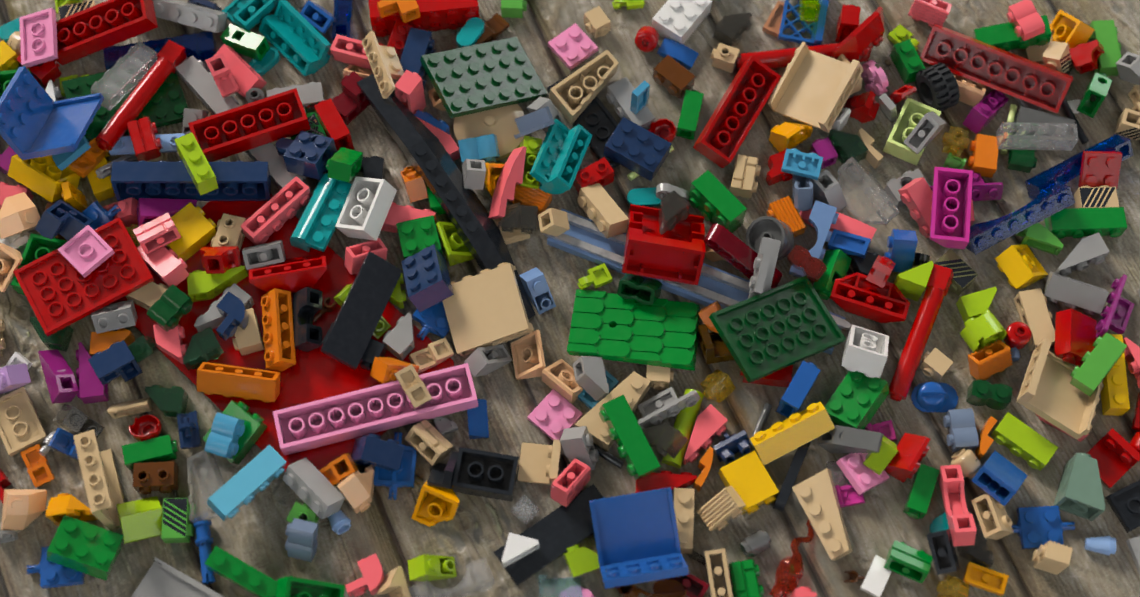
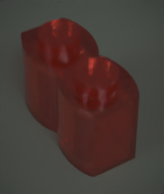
M796 245L787 257L788 262L794 268L802 270L804 275L814 282H818L827 270L826 265L820 259L812 257L809 251L800 245Z

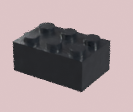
M459 447L452 489L457 493L512 502L519 469V457Z

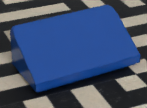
M478 399V407L467 409L469 439L489 438L486 400Z

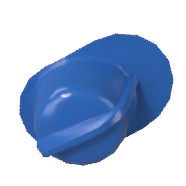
M942 382L921 383L913 389L911 395L913 405L922 412L944 413L948 410H953L958 404L956 390L949 384Z

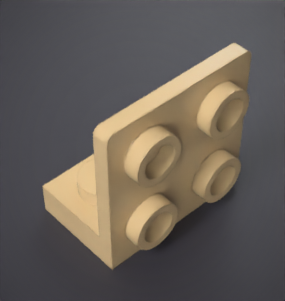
M553 440V445L523 442L521 444L518 482L551 485L559 473L560 440Z

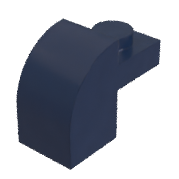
M228 291L216 306L219 313L226 317L216 329L219 336L225 341L236 333L238 326L245 330L249 320L248 312L243 302Z

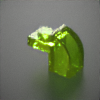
M799 0L800 21L818 22L820 1Z

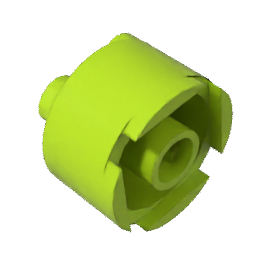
M990 310L984 311L976 319H968L964 323L965 328L960 332L961 337L973 353L981 350L984 346L991 345V343L998 339L1002 341L1007 335L1004 327Z

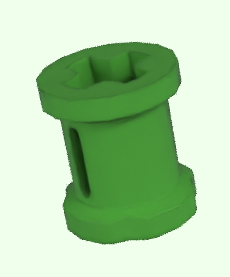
M949 152L943 167L963 169L967 159H961Z

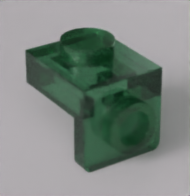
M144 335L138 337L128 348L136 362H141L154 353L152 347L157 344L154 337Z

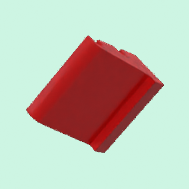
M630 204L622 273L698 285L706 253L704 216Z

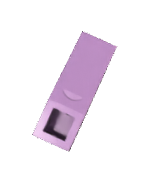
M26 363L4 366L0 369V395L21 388L31 382Z

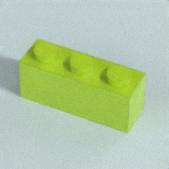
M193 132L174 139L177 152L200 196L218 189L216 176Z
M1009 412L1002 418L990 435L996 443L1006 446L1013 455L1021 457L1027 461L1030 467L1039 471L1047 465L1059 448Z

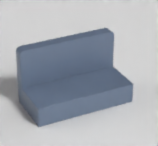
M544 107L515 119L520 133L514 135V137L517 139L555 124L549 107Z

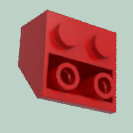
M904 433L897 445L898 452L884 469L886 473L902 483L907 478L911 479L930 449L927 445L930 439L924 436Z

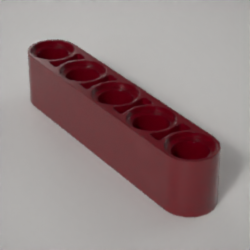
M712 224L704 239V243L751 279L754 274L753 264L758 253L722 225ZM776 268L770 289L776 288L783 276Z

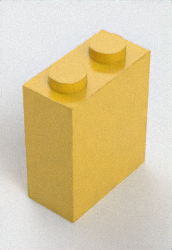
M191 202L171 217L181 238L167 244L168 249L171 248L178 256V259L182 258L184 262L208 244L217 233L215 229L217 226L210 218L207 220L204 217L205 213L199 206L195 207Z
M755 450L720 468L718 472L725 487L733 486L746 504L741 509L743 511L742 515L745 513L750 515L759 509L758 506L764 503L769 505L776 501L775 497H777L779 491Z

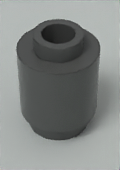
M251 88L246 93L247 103L265 98L263 91L259 88Z
M759 530L743 539V542L740 543L741 550L747 558L750 556L754 557L770 548L771 538L767 532Z

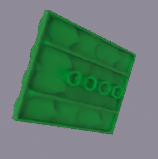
M576 289L567 352L569 355L602 357L605 360L695 371L698 325L700 321L698 313L701 308L692 302L668 301V299L660 298L653 304L646 305L638 302L636 299H625L618 294L607 293L606 291Z

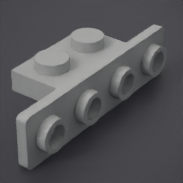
M762 237L758 256L753 264L754 274L749 282L750 291L748 299L770 290L780 249V240Z
M670 387L637 405L644 417L638 420V423L644 433L645 429L659 425L667 417H673L680 410L694 406L701 398L696 390L678 398L674 389Z

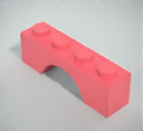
M961 465L940 466L938 482L953 547L974 545L977 530L973 514H969L966 505Z

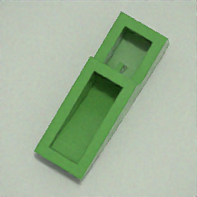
M1013 211L1008 218L1005 231L1023 237L1021 244H1027L1030 247L1054 255H1058L1063 249L1064 245L1037 221L1016 211Z

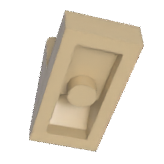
M402 566L396 567L385 575L377 595L389 594V597H411Z

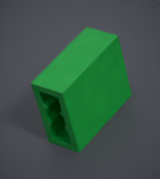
M231 401L222 413L244 420L245 431L238 439L239 449L237 454L232 459H226L231 463L239 465L268 426L263 423L264 419L257 413L252 414L248 411L250 407L244 402ZM211 428L202 438L205 442L208 439V436L211 432Z

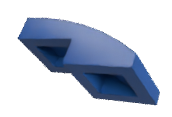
M664 38L657 51V54L663 58L669 55L688 70L692 68L699 53L668 38Z
M57 428L48 446L79 460L74 435L62 428Z

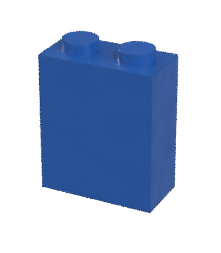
M802 361L780 400L776 410L777 413L789 418L791 414L799 412L820 373V369L814 363Z
M995 450L971 481L1005 507L1028 475Z

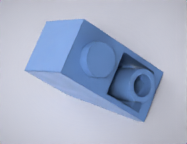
M537 267L519 275L525 291L539 315L556 307L545 276Z

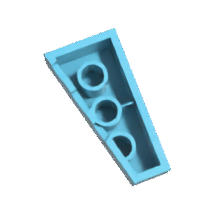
M271 445L267 446L208 498L207 505L223 521L228 517L232 519L239 513L240 507L244 504L248 505L257 493L264 491L275 478L277 479L284 473L286 461Z

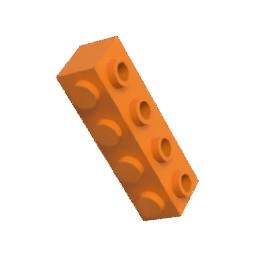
M274 288L261 296L263 342L265 348L264 360L266 369L283 372L296 364L292 301L290 291Z
M202 362L197 369V392H203L207 395L219 394L224 397H242L245 400L257 399L263 402H275L280 394V372Z

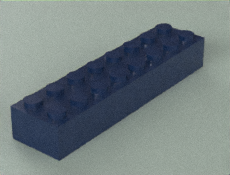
M122 160L112 163L111 184L117 201L130 197L139 200V198H168L197 201H269L271 198V178L268 162H208L216 176L218 189L201 196L183 161L167 162L161 160L158 162H147L142 160L139 162H128Z

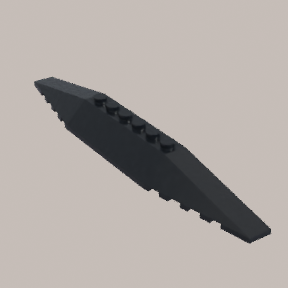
M373 74L358 81V87L414 170L419 172L455 225L457 234L482 270H492L504 262L514 265L499 227L492 218H489L488 211L475 192L464 188L462 173L439 139L392 93L387 99H383ZM516 269L514 273L529 320L536 314Z

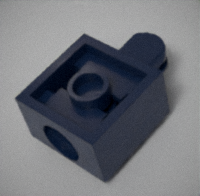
M302 130L294 140L283 137L276 142L278 155L283 156L288 172L321 180L323 174L327 171L326 164L328 159H331L335 152L337 153L333 138Z

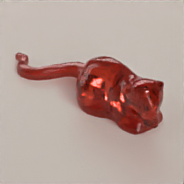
M809 519L806 523L808 527L807 537H796L792 540L791 551L793 555L783 558L776 569L775 584L769 593L772 597H787L788 594L792 595L794 590L798 588V582L804 574L803 559L798 547L800 543L811 542L814 537V531Z

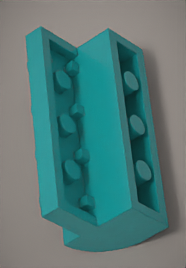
M234 0L221 12L227 13V19L235 26L250 31L263 20V17L267 16L277 7L279 0Z
M279 0L275 13L263 17L259 32L304 76L316 73L327 64L331 57L328 54L331 44L287 0Z
M556 118L554 120L555 124L550 125L529 173L540 182L539 189L549 194H562L571 189L593 136L580 124L572 129H568Z
M328 173L323 174L290 238L291 246L307 252L311 248L322 252L325 251L336 229L335 225L352 187L351 183L327 177Z

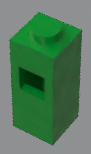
M229 24L220 37L225 45L233 48L237 53L261 61L270 49L264 36Z
M686 90L677 127V137L694 140L704 93L696 90Z
M841 249L827 250L825 252L813 287L823 300L831 299L830 295L835 279L845 277L852 259Z
M169 434L123 445L124 463L129 470H133L134 463L166 462L177 459L176 452H179L177 440H173Z
M922 463L914 475L903 510L910 518L922 519L927 514L940 470Z

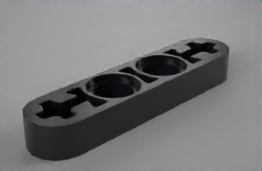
M811 442L797 448L774 504V509L783 512Z

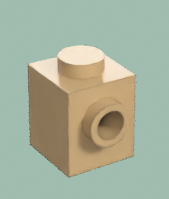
M600 6L584 13L585 29L595 39L605 36L610 31L611 21Z
M719 43L717 49H713L710 59H713L712 67L732 73L740 49Z
M549 208L538 215L541 233L557 237L570 229L567 212Z
M934 348L931 353L927 351L922 356L921 360L923 362L919 368L922 369L926 376L932 377L938 382L954 362L937 348Z
M646 365L645 378L651 381L650 387H653V389L664 390L669 387L670 382H673L674 370H670L668 367Z

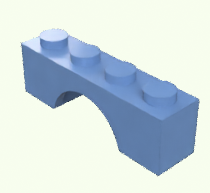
M815 200L808 221L816 230L817 242L809 251L796 253L789 274L800 278L807 276L809 281H811L812 277L816 278L820 268L816 266L818 259H823L826 249H823L825 241L829 242L832 231H829L831 224H836L839 216L836 213L837 207Z

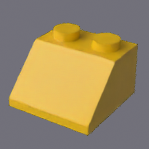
M1027 244L1011 245L995 258L997 267L1006 274L1008 283L1015 289H1024L1048 275Z

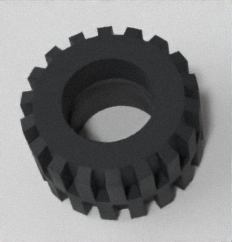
M937 63L917 73L916 88L923 104L939 111H944L957 105L960 98L958 83L951 70L945 64Z

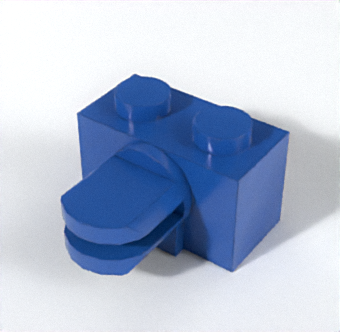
M892 229L891 236H888L887 240L889 250L884 254L885 257L896 263L892 272H905L912 269L918 242L916 231Z

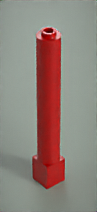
M168 40L157 54V61L96 137L95 140L100 149L104 151L113 149L128 129L127 123L136 119L170 73H175V67L186 59L185 47Z
M840 43L807 47L811 51L830 57L832 50ZM798 47L741 53L736 59V66L741 68L748 58L754 56L769 68L787 67L791 63ZM870 54L866 58L862 57L859 62L868 61Z
M936 264L933 265L926 285V291L889 386V395L892 400L901 402L908 395L944 296L947 295L954 277L953 270Z

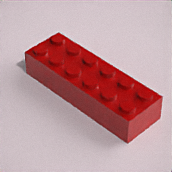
M107 0L56 21L58 59L54 60L63 66L158 28L153 0Z
M368 0L372 31H374L376 37L391 35L395 21L397 19L402 21L399 13L381 18L377 2L381 0ZM416 0L420 10V18L406 23L415 29L425 31L462 28L469 19L479 18L478 0Z
M754 56L748 58L742 64L692 148L721 168L730 164L782 76Z
M296 88L188 123L208 162H214L277 141L283 137L286 138L298 134L301 130H310V125Z

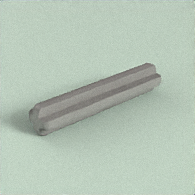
M136 154L123 155L98 168L95 172L97 177L101 179L111 175L113 162L122 160L128 162L137 161Z

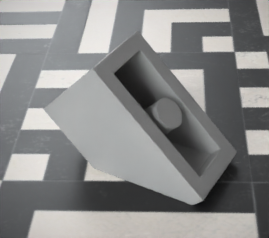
M933 111L926 113L903 143L916 154H919L946 125V122Z
M502 344L479 347L464 362L468 363L472 376L478 377L488 375L510 363L512 359Z

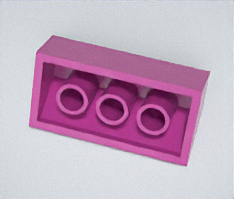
M934 167L930 240L943 247L965 249L969 243L972 170Z

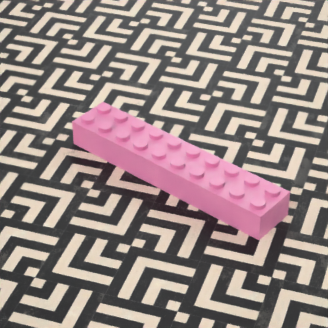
M465 363L419 375L432 399L416 408L413 407L397 380L273 411L280 449L285 456L369 435V433L373 434L425 419L428 420L478 407V399L469 365Z

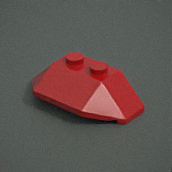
M879 6L876 11L832 50L830 57L838 59L843 54L849 62H852L853 59L859 61L862 57L866 58L874 46L878 47L883 41L882 36L885 31L883 8Z
M326 256L296 257L286 259L285 262L249 269V282L267 293L274 288L290 292H296L305 287L313 288L327 270Z
M858 272L835 279L830 298L845 312L880 323L906 320L910 302L895 284L886 282L884 288L867 281L868 275Z

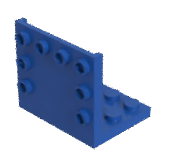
M25 66L19 67L0 97V135L22 160L74 152L86 134V130L92 123L95 114L100 109L104 97L101 93L53 101Z
M671 487L589 501L600 573L605 589L689 575L688 565L681 554Z

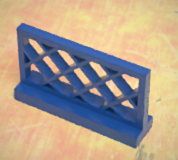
M785 0L778 39L800 44L805 42L806 45L810 46L821 45L829 0H797L799 4L794 7L789 3V0ZM810 1H813L816 5L812 10L806 5ZM803 7L807 13L800 16L796 9ZM792 12L796 19L790 22L786 15ZM810 16L814 22L807 25L803 19ZM800 22L804 28L797 31L793 24ZM790 27L794 34L785 35L783 30ZM807 30L811 35V39L803 38L801 33Z

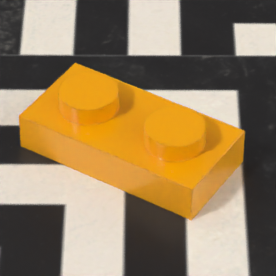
M68 181L61 183V196L65 202H68L81 213L88 208L86 197L80 190Z
M968 562L962 582L1003 596L1009 576Z

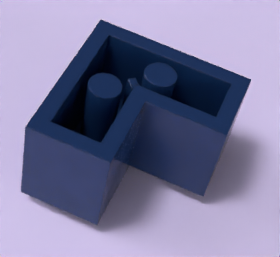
M59 200L44 211L35 230L40 232L43 237L51 240L60 234L69 241L87 225L91 226L93 220L64 201Z
M124 340L113 343L110 348L103 352H97L92 358L88 359L102 385L109 383L119 376H122L124 381L127 382L143 373Z
M371 433L355 439L351 454L355 464L365 467L376 466L392 472L399 470L405 447L399 445L398 441L392 439L384 441L380 439L381 436Z

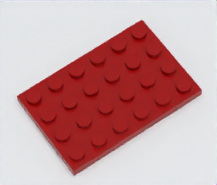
M120 217L94 230L115 253L85 278L61 255L58 249L13 271L47 336L155 281Z

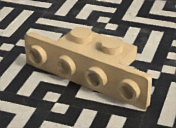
M370 31L363 39L362 45L383 99H387L395 90L392 79L399 80L404 71L395 48L379 45L374 31Z

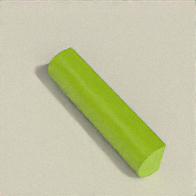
M685 389L684 395L693 391L694 389ZM697 391L701 399L694 406L686 407L677 414L661 463L681 468L702 404L703 393Z

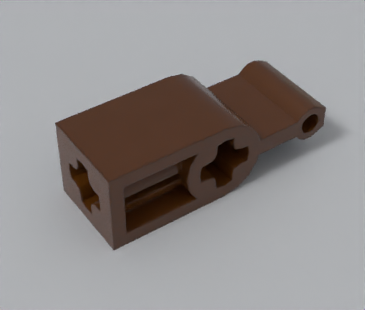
M498 13L494 14L487 22L483 21L484 32L474 45L495 41L500 33L509 28V23Z

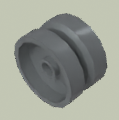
M759 217L747 229L746 244L756 253L759 252L762 237L781 241L777 260L788 256L793 248L794 233L790 226L774 217Z

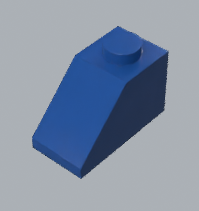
M310 0L306 2L300 12L311 25L324 34L334 20L331 13Z

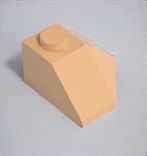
M25 192L5 198L0 209L1 240L33 230L37 226L40 215L35 204Z
M372 466L367 467L364 473L359 471L352 473L337 485L339 492L345 497L344 500L356 514L366 511L373 501L375 471Z
M4 489L1 530H24L46 510L47 490Z

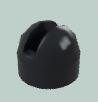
M915 252L914 262L917 266L929 262L930 255Z

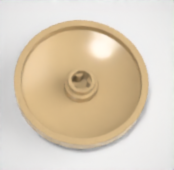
M518 104L455 117L453 126L455 139L458 143L459 140L495 134L500 157L495 159L496 161L505 159L510 156L513 149L519 148L524 138L522 136L515 139L514 135L520 133L515 119L525 114Z

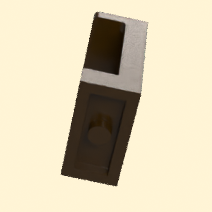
M705 324L698 325V341L706 364L734 361L719 333H709Z

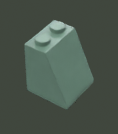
M1076 453L1065 463L1053 506H1059V509L1090 521H1093L1105 511V501L1096 459L1091 458L1086 453Z

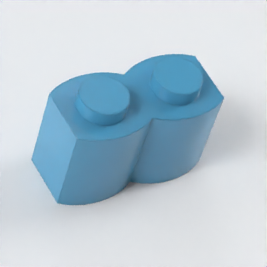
M495 134L458 141L461 163L466 159L485 160V162L491 163L496 161L495 158L500 157L497 136Z
M217 412L206 441L205 451L232 459L239 449L238 439L245 431L244 420Z

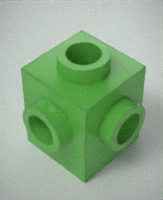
M298 500L295 501L286 518L290 523H292L294 518L317 523L319 519L305 502L302 503ZM306 514L307 518L303 519L300 515Z

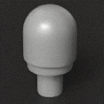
M55 431L49 433L43 440V447L39 450L42 456H46L49 451L53 452L55 450L48 446Z

